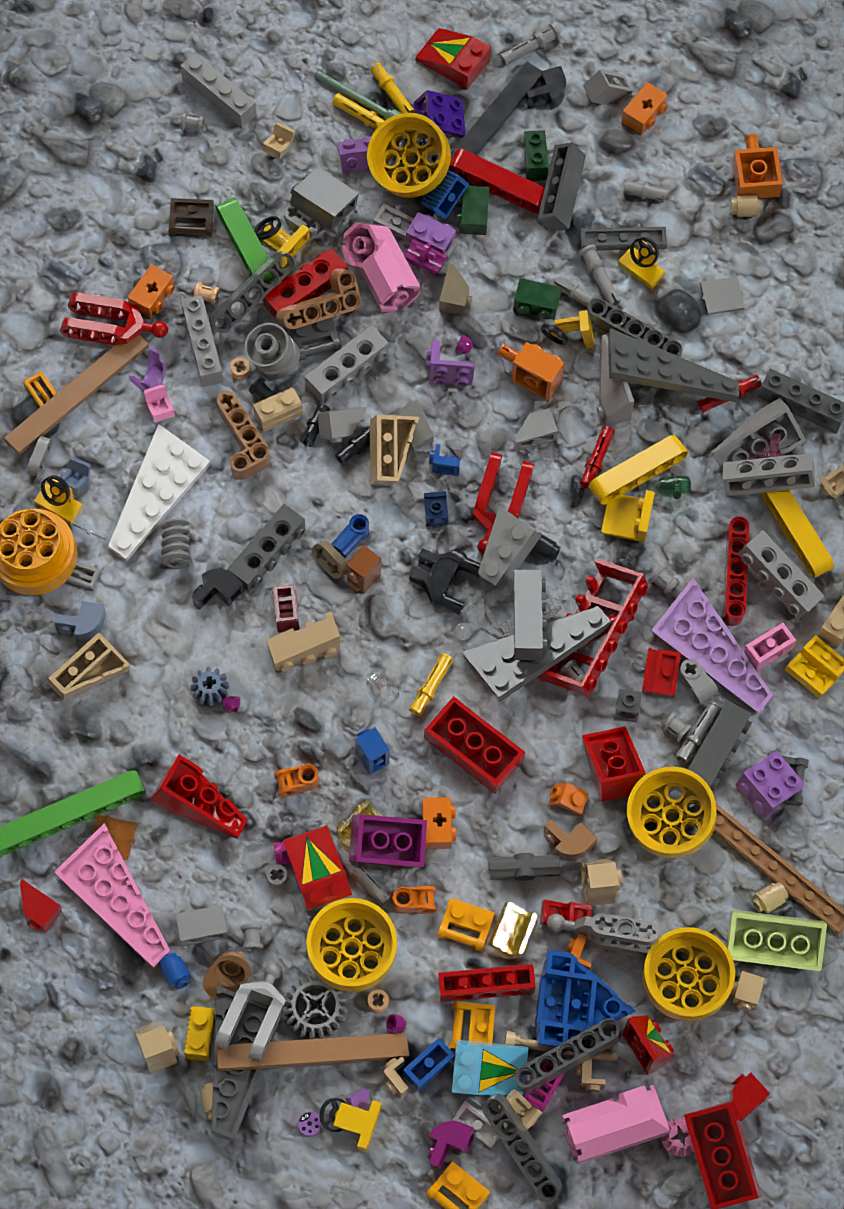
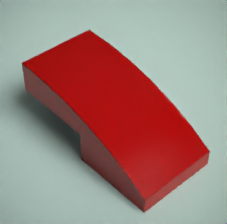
M545 899L541 904L540 924L547 925L548 918L553 914L562 915L565 920L576 921L585 916L591 917L592 906L575 902L566 904Z

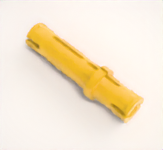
M380 62L375 63L377 69L374 65L371 66L369 71L379 82L378 85L381 90H385L401 113H415V109L406 100L394 83V78L388 75Z
M337 93L333 98L332 105L362 121L364 126L368 128L372 127L376 130L385 121L378 117L376 112L366 110L340 93Z
M446 653L440 654L425 683L417 690V696L409 708L413 715L422 717L429 702L433 701L436 689L454 661L450 655Z

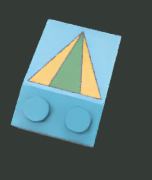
M457 1040L452 1092L473 1095H493L496 1093L508 1095L515 1089L521 1095H524V1092L520 1091L517 1087L514 1076L517 1069L527 1064L528 1047ZM526 1075L521 1077L520 1083L525 1084Z

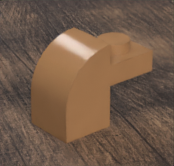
M550 820L544 826L543 831L546 840L552 845H557L554 855H559L560 859L566 861H574L584 857L596 845L598 839L582 823L567 835L556 823Z

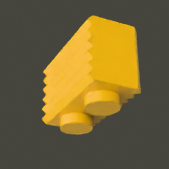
M192 1006L190 1008L191 1012H189L190 1017H188L189 1026L187 1027L184 1054L189 1060L209 1061L215 1012L212 1008Z

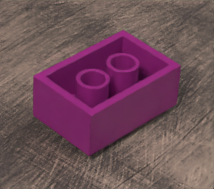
M362 814L352 815L349 862L415 868L424 867L427 820Z

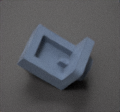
M75 457L70 458L68 469L61 478L72 489L73 495L77 496L89 481L91 465Z

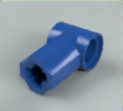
M363 514L352 516L346 528L331 543L344 558L352 552L360 541L368 537V518ZM356 525H362L365 528L362 530H356L354 527Z

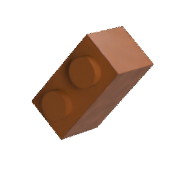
M364 545L346 564L347 584L354 591L359 590L365 594L381 575V557Z

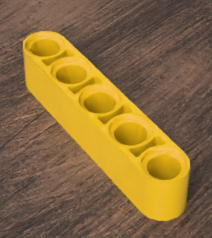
M676 435L668 436L599 475L590 482L588 488L602 505H605L678 464L686 458L689 451Z
M781 490L760 493L812 578H816L834 569V562L791 491Z

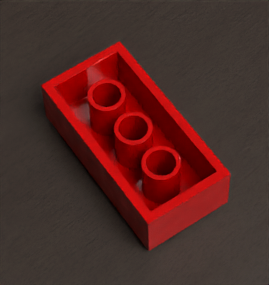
M454 696L424 729L425 740L494 794L498 792L525 758L524 750Z
M734 1100L685 1114V1121L711 1209H721L760 1198L762 1194Z

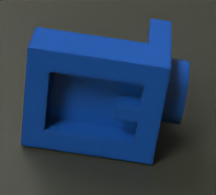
M436 444L435 451L430 452L429 464H433L432 472L459 476L460 459L451 455L440 456V444Z

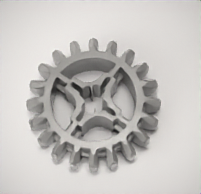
M311 975L308 976V983H305L302 978L299 979L301 987L293 984L291 988L295 993L287 992L286 997L290 999L285 1002V1007L290 1009L284 1011L285 1016H291L287 1020L288 1025L296 1023L293 1027L294 1032L302 1028L301 1037H305L307 1032H310V1039L315 1038V1033H319V1038L322 1039L324 1038L323 1032L325 1031L329 1036H332L333 1031L331 1027L339 1030L340 1025L337 1021L344 1023L346 1019L341 1014L348 1013V1008L343 1006L348 1003L347 998H341L344 995V991H336L337 989L328 986L318 977L317 981H313ZM312 990L324 991L325 993L322 992L318 996H312L307 992ZM330 997L333 998L336 1005L333 1016L329 1015L328 1010L325 1008ZM300 998L307 1007L301 1018L296 1012V1005ZM311 1004H314L315 1006L320 1004V1010L314 1009L313 1011H311ZM314 1018L326 1021L317 1025L307 1023Z

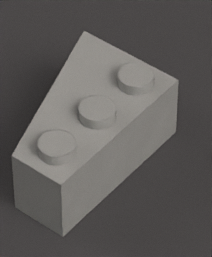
M499 506L478 574L503 591L513 577L514 570H518L541 535Z

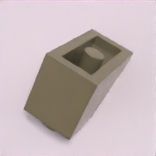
M449 263L439 301V311L464 316L466 308L470 309L473 296H469L470 287L454 264Z

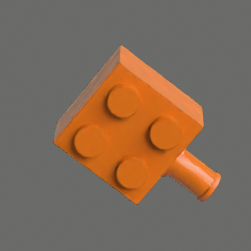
M749 134L745 136L747 149L735 150L732 160L737 196L757 195V199L780 197L783 182L777 147L759 148L758 135Z
M526 342L521 351L518 352L503 343V348L500 347L497 356L513 363L511 381L549 402L562 382L564 362L558 356L544 352L536 344Z

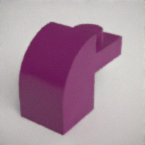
M446 1121L437 1125L429 1135V1138L436 1142V1145H432L428 1153L429 1164L433 1168L441 1170L450 1148L468 1154L476 1135L474 1127L457 1121Z

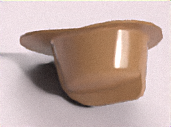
M234 951L225 952L205 973L203 987L209 996L216 999L217 986L237 992L240 985L248 981L251 976V968L242 951L239 953Z

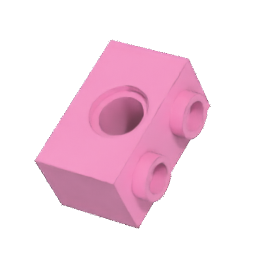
M781 623L747 644L744 653L755 670L759 671L793 650L796 639L785 624Z

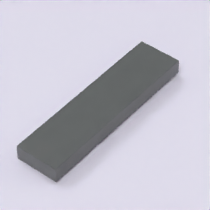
M666 227L580 228L581 249L594 244L597 248L596 251L629 250L631 244L640 237L652 239L657 244L658 249H667ZM643 240V241L646 242L648 245H650L651 247H653V246L651 245V243H649L648 241ZM638 242L634 246L636 250H639Z

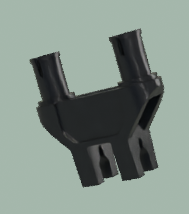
M422 548L418 555V562L431 568L428 573L412 566L408 580L425 588L434 608L443 607L460 615L465 602L447 595L448 590L458 571L463 570L479 578L481 575L478 574L481 564L467 558L466 553L463 551H451L438 555Z

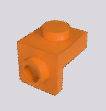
M568 782L555 784L550 791L548 805L551 807L560 806L575 815H582L589 793Z
M578 933L576 940L571 939L567 952L572 953L586 969L590 970L592 963L580 959L587 936Z

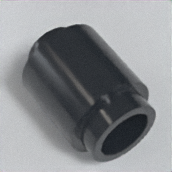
M539 533L541 537L530 553L545 562L550 561L553 563L561 547L554 540Z

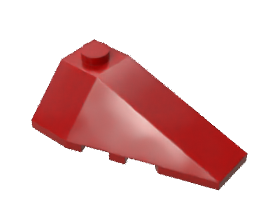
M178 754L150 800L171 813L237 839L248 819L229 799H225L218 792L216 784L214 782L210 783L202 774L204 771L198 765Z

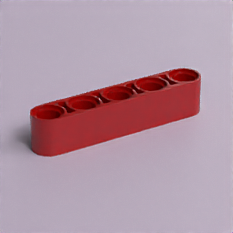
M456 149L450 161L449 171L477 187H489L490 193L532 213H539L545 190L543 186L467 150Z
M741 516L734 517L730 521L726 539L723 619L730 626L739 625L743 621L746 612L748 565L732 550V548L742 549L749 542V522ZM739 527L743 532H736L733 528ZM737 568L742 573L735 574L732 572L731 569ZM737 589L741 594L735 595L730 590ZM736 610L740 615L734 616L729 611Z

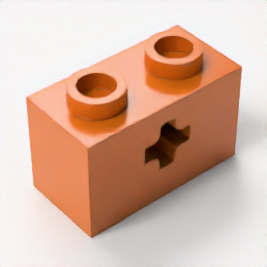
M647 82L623 110L621 122L642 135L647 129L650 130L653 127L656 117L663 115L666 111L668 95Z
M151 264L129 294V304L137 305L141 314L152 319L155 313L158 314L161 311L166 297H170L174 292L173 276Z
M451 797L423 798V820H427L425 849H451L452 841H456V827H451V819L456 818L455 805H451ZM437 820H441L442 827H437Z

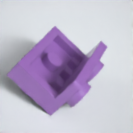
M372 136L365 137L364 139H347L343 142H337L343 173L370 170L367 162V149Z
M418 212L407 229L406 236L423 244L429 243L432 245V248L445 253L453 238L456 239V230L448 224L436 221L430 215H423Z

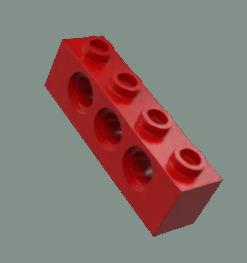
M332 248L327 252H321L314 261L304 264L298 272L286 276L279 285L274 287L263 298L264 306L276 319L277 312L280 309L319 297L331 288V272L338 268L348 270V266ZM319 271H325L326 273H325V274H318L317 272H319ZM344 274L340 277V282L345 279ZM301 283H308L309 285H307V286H301L300 284H301ZM286 294L291 295L289 298H284L283 296Z
M533 964L439 972L440 1002L534 994L536 984Z

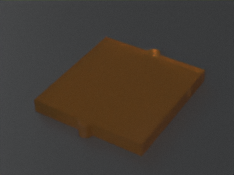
M97 815L94 829L90 832L91 836L105 823L122 859L128 860L132 844L135 843L134 835L137 823Z

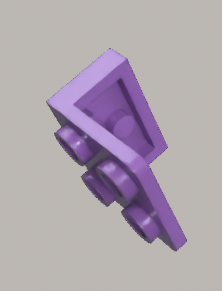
M432 340V347H427L425 369L430 371L429 383L436 385L455 384L459 387L472 385L475 364L472 362L440 360L441 340Z
M773 752L745 771L735 785L738 787L741 795L746 797L753 805L756 813L760 814L765 820L773 814L778 805L802 790L804 782L778 752Z

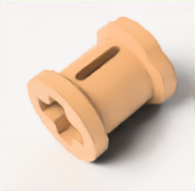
M198 282L193 297L202 295L205 302L215 306L218 301L220 288L202 285V282Z

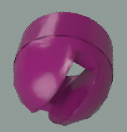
M462 335L455 351L462 354L469 353L473 346L471 339Z
M222 697L223 709L227 713L237 712L240 708V697Z
M390 1014L388 1016L386 1028L389 1033L397 1034L406 1029L407 1022L403 1016L398 1014Z

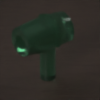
M676 475L659 478L660 494H672L674 499H680L681 494H687L691 491L689 476Z

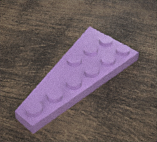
M692 578L651 631L677 652H680L686 659L696 660L707 675L760 714L773 698V694L702 592L695 579Z

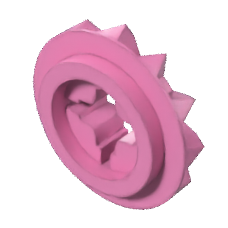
M674 1118L668 1122L669 1134L661 1137L662 1144L670 1154L685 1157L692 1154L694 1148L690 1135L684 1139V1147L680 1140H671L677 1136L678 1127L682 1134H689L685 1118Z

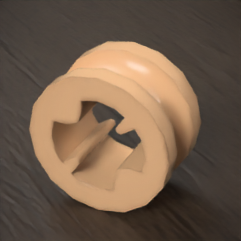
M236 358L231 362L230 369L233 378L244 380L250 375V365L246 359ZM242 365L245 371L237 372L236 367L239 368Z
M377 989L368 995L367 1002L371 1011L381 1013L387 1009L389 998L386 992ZM378 996L379 998V996H382L383 1005L380 1007L378 1004L377 1007L374 1006L373 997Z

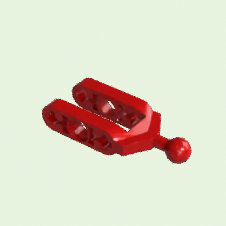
M84 293L71 294L68 302V308L71 311L115 320H127L125 328L113 324L76 318L63 319L60 327V333L67 338L115 346L130 343L142 331L151 332L157 338H163L168 333V326L163 321H157L153 324L144 323L137 305H131L129 302L121 299Z
M491 452L472 516L486 530L484 539L480 540L477 544L478 552L483 556L496 519V514L486 512L503 457L502 454ZM523 461L508 512L518 519L535 465L527 461Z

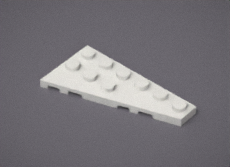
M159 424L108 545L109 550L126 562L211 465L210 460Z

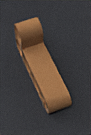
M341 268L333 270L330 274L332 293L280 309L276 315L277 323L285 328L297 329L357 309L360 306L361 298L354 273ZM342 274L345 275V281L343 284H341L340 277L342 276ZM349 295L350 302L346 305L345 298ZM330 301L331 307L326 311V303ZM310 307L311 315L307 317L306 310Z
M222 391L217 396L218 412L242 451L233 455L230 460L231 473L234 478L244 480L269 466L270 451L236 395L231 391ZM236 419L243 420V422L239 424H236L233 421ZM248 436H251V437L254 438V439L251 440V441H246V440H244V438H246V437H248ZM257 454L265 455L263 458L255 457ZM238 464L246 465V467L242 469L236 468Z

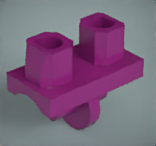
M415 239L412 240L408 250L404 253V257L409 263L420 266L433 275H438L448 258V255L432 248L431 244H423Z

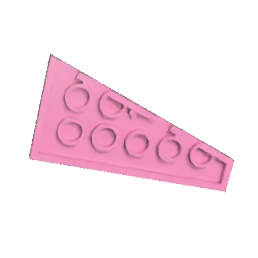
M104 823L54 873L138 955L155 969L160 964V960L170 954L171 951Z

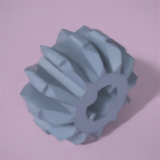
M207 667L206 673L199 670V677L193 676L192 682L194 684L190 685L191 691L194 692L193 698H200V704L202 705L209 701L211 707L214 704V700L221 704V696L227 697L228 695L226 689L229 688V682L225 681L227 679L226 674H220L218 668L211 672L210 667ZM208 684H212V689H207Z

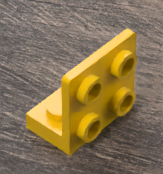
M646 490L644 498L622 495L607 503L601 533L645 542L655 492Z

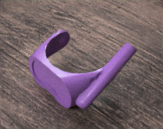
M150 349L148 352L149 360L144 380H139L135 376H129V380L143 393L146 389L162 385L166 373L165 362L160 358V352L155 349Z

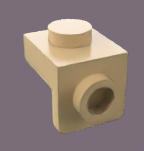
M277 122L274 126L273 134L262 144L261 150L272 157L280 159L291 148L295 131Z
M844 465L826 477H819L822 483L819 487L826 496L830 495L836 499L844 493Z
M403 1057L398 1060L396 1058L390 1060L384 1066L385 1070L383 1071V1076L388 1081L385 1085L393 1095L398 1094L400 1098L405 1096L409 1090L408 1086L397 1074V1071L405 1065Z
M592 1058L576 1067V1076H580V1088H586L588 1092H599L600 1089L605 1088L606 1079H591Z
M513 1089L506 1098L528 1130L535 1125L542 1112L538 1108L533 1107L517 1090Z

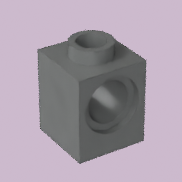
M619 688L614 719L637 722L642 692Z

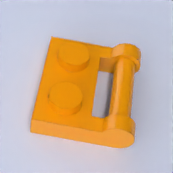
M450 898L437 938L443 940L448 938L475 947L476 951L482 952L495 912ZM451 924L478 933L480 936L479 938L471 937L450 930L448 926Z
M453 1002L454 1020L452 1041L449 1042V1049L456 1051L457 1040H461L465 1011L471 1012L468 1041L492 1043L496 1005Z
M452 1161L425 1196L430 1200L434 1199L445 1209H460L439 1192L443 1186L469 1207L468 1209H478L489 1196L490 1191Z

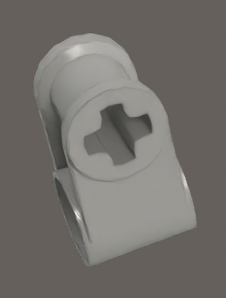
M688 659L681 664L678 679L687 689L695 703L700 705L718 692L714 681L705 673L696 660ZM687 670L689 672L692 670L693 675L691 673L686 674L685 671Z

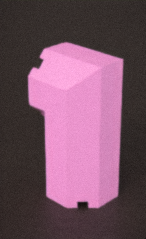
M355 222L344 233L346 245L342 246V253L349 265L358 266L381 311H397L396 306L402 304L404 308L420 296V285L389 227Z
M649 1085L648 1090L646 1086H641L618 1095L620 1100L616 1102L611 1098L607 1101L562 1115V1124L567 1123L568 1126L564 1133L572 1156H577V1165L669 1134L670 1129L654 1085Z

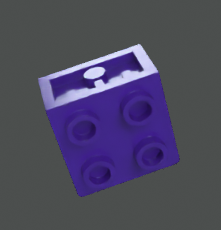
M427 90L414 101L415 113L431 119L443 133L459 137L466 135L462 99Z

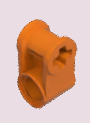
M311 764L281 769L273 774L274 778L278 781L279 797H289L297 793L316 789L320 782L318 770ZM311 773L314 775L311 781L303 780L305 774Z
M400 887L393 893L392 908L398 913L437 912V907L434 906L436 887ZM399 896H405L409 902L402 905L396 899Z

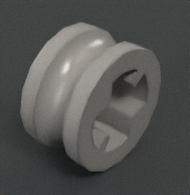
M276 864L267 871L266 876L270 886L280 888L286 884L288 874L283 866ZM275 872L276 874H278L279 872H282L283 874H281V878L283 879H276L275 881L272 880V873Z

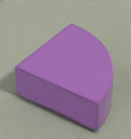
M362 1088L345 1098L347 1104L366 1110L369 1103V1090Z

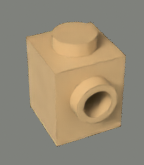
M742 971L738 982L734 981L730 995L734 996L732 1003L737 1004V1008L741 1010H755L765 978Z

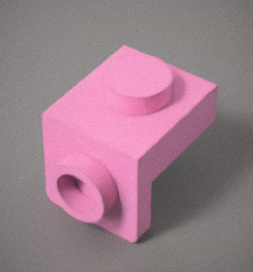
M163 384L144 390L146 407L154 423L175 416L174 409L167 397L166 388Z

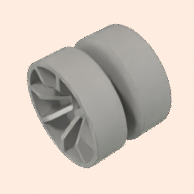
M264 323L258 325L248 334L245 340L244 349L247 358L267 378H284L290 375L299 363L300 351L297 344L277 324Z

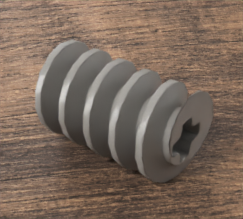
M172 518L161 524L163 530L161 533L163 538L161 541V546L163 547L161 549V554L163 555L161 563L167 567L186 568L189 566V562L185 561V559L189 558V553L184 552L190 549L188 544H184L190 541V538L186 536V534L190 533V530L184 527L190 524L187 519Z

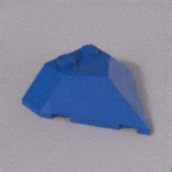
M554 950L547 951L539 981L535 1019L537 1043L539 1045L557 1047L605 1019L617 1021L636 1012L634 1008L623 1002L618 997V994L591 970L586 969L572 953Z

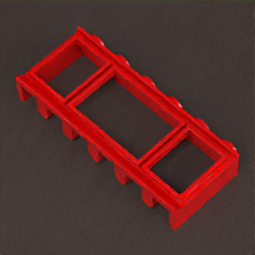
M597 558L594 561L598 569L595 578L588 576L585 581L588 587L585 596L580 594L576 596L575 602L578 606L576 613L588 610L592 605L619 614L595 658L575 651L566 657L590 666L582 682L556 674L562 660L538 676L540 681H546L585 695L587 698L591 691L595 690L601 672H604L607 668L610 655L616 651L621 635L626 632L631 616L637 612L638 603L648 590V583L644 574ZM607 577L634 585L623 606L597 597Z

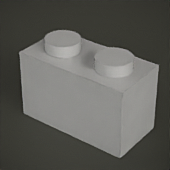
M216 903L207 904L203 909L198 910L186 908L176 914L182 947L228 938L222 905L218 906Z

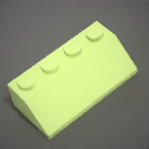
M730 910L727 949L732 959L736 961L821 971L827 924L824 921Z

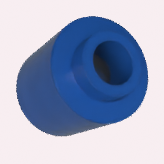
M170 953L160 960V970L170 988L180 990L189 984L191 974L180 956H177L176 953Z

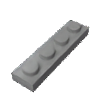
M383 203L373 219V224L389 227L392 234L410 243L413 240L406 236V231L414 218ZM454 238L444 253L448 255L446 261L450 259L458 246V240Z

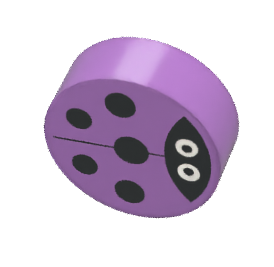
M311 1111L303 1113L297 1122L299 1132L306 1137L316 1136L322 1127L319 1115Z

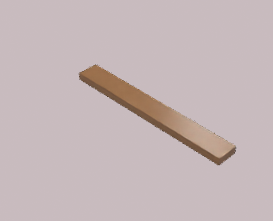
M138 335L128 344H119L112 347L4 437V441L18 455H21L38 441L40 436H44L148 349L149 343Z
M716 804L717 820L713 833L774 884L777 882L781 883L785 887L788 896L818 921H824L827 924V928L836 936H839L844 930V909Z
M406 1033L269 1042L261 1062L249 1058L253 1043L232 1044L228 1046L227 1050L216 1046L218 1071L392 1060L393 1058L399 1059L401 1057L407 1059L409 1057Z

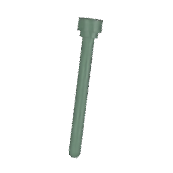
M316 71L314 77L376 112L384 117V120L401 114L396 109H385L321 71Z

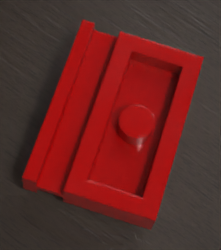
M648 647L642 693L648 692L653 695L674 698L681 657L680 652L661 649L654 650Z

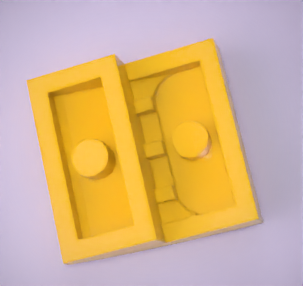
M815 635L786 666L785 671L820 699L844 673V658Z

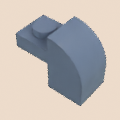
M82 601L78 617L56 614L54 619L55 628L62 634L71 635L74 633L76 642L90 641L103 628L106 615L104 604Z

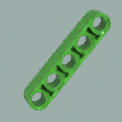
M234 197L215 205V208L228 236L251 276L269 258L237 198ZM266 272L263 275L264 282L271 280V272Z

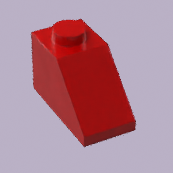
M22 879L20 881L24 915L28 921L27 925L36 932L41 930L47 933L62 913V908L60 904Z
M750 1072L746 1077L744 1074H741L732 1082L734 1087L730 1092V1101L734 1100L741 1122L769 1097L770 1093Z

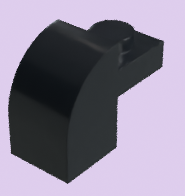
M561 66L541 71V87L527 90L526 104L528 109L542 107L548 103L552 110L563 102L566 90V77Z
M211 569L202 574L204 585L201 584L194 590L192 599L193 604L199 610L215 595L229 606L244 592V584L228 570Z

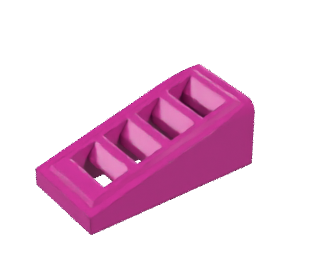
M545 1063L542 1065L541 1071L550 1072L546 1068L549 1066L553 1069L554 1065ZM566 1073L555 1078L553 1085L549 1082L543 1085V1087L550 1090L548 1094L539 1088L532 1091L545 1098L543 1102L531 1096L532 1092L526 1093L524 1098L533 1107L544 1112Z

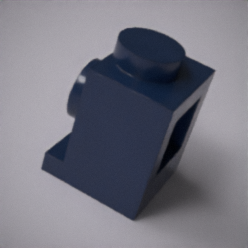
M446 491L424 493L426 526L440 528L448 525Z

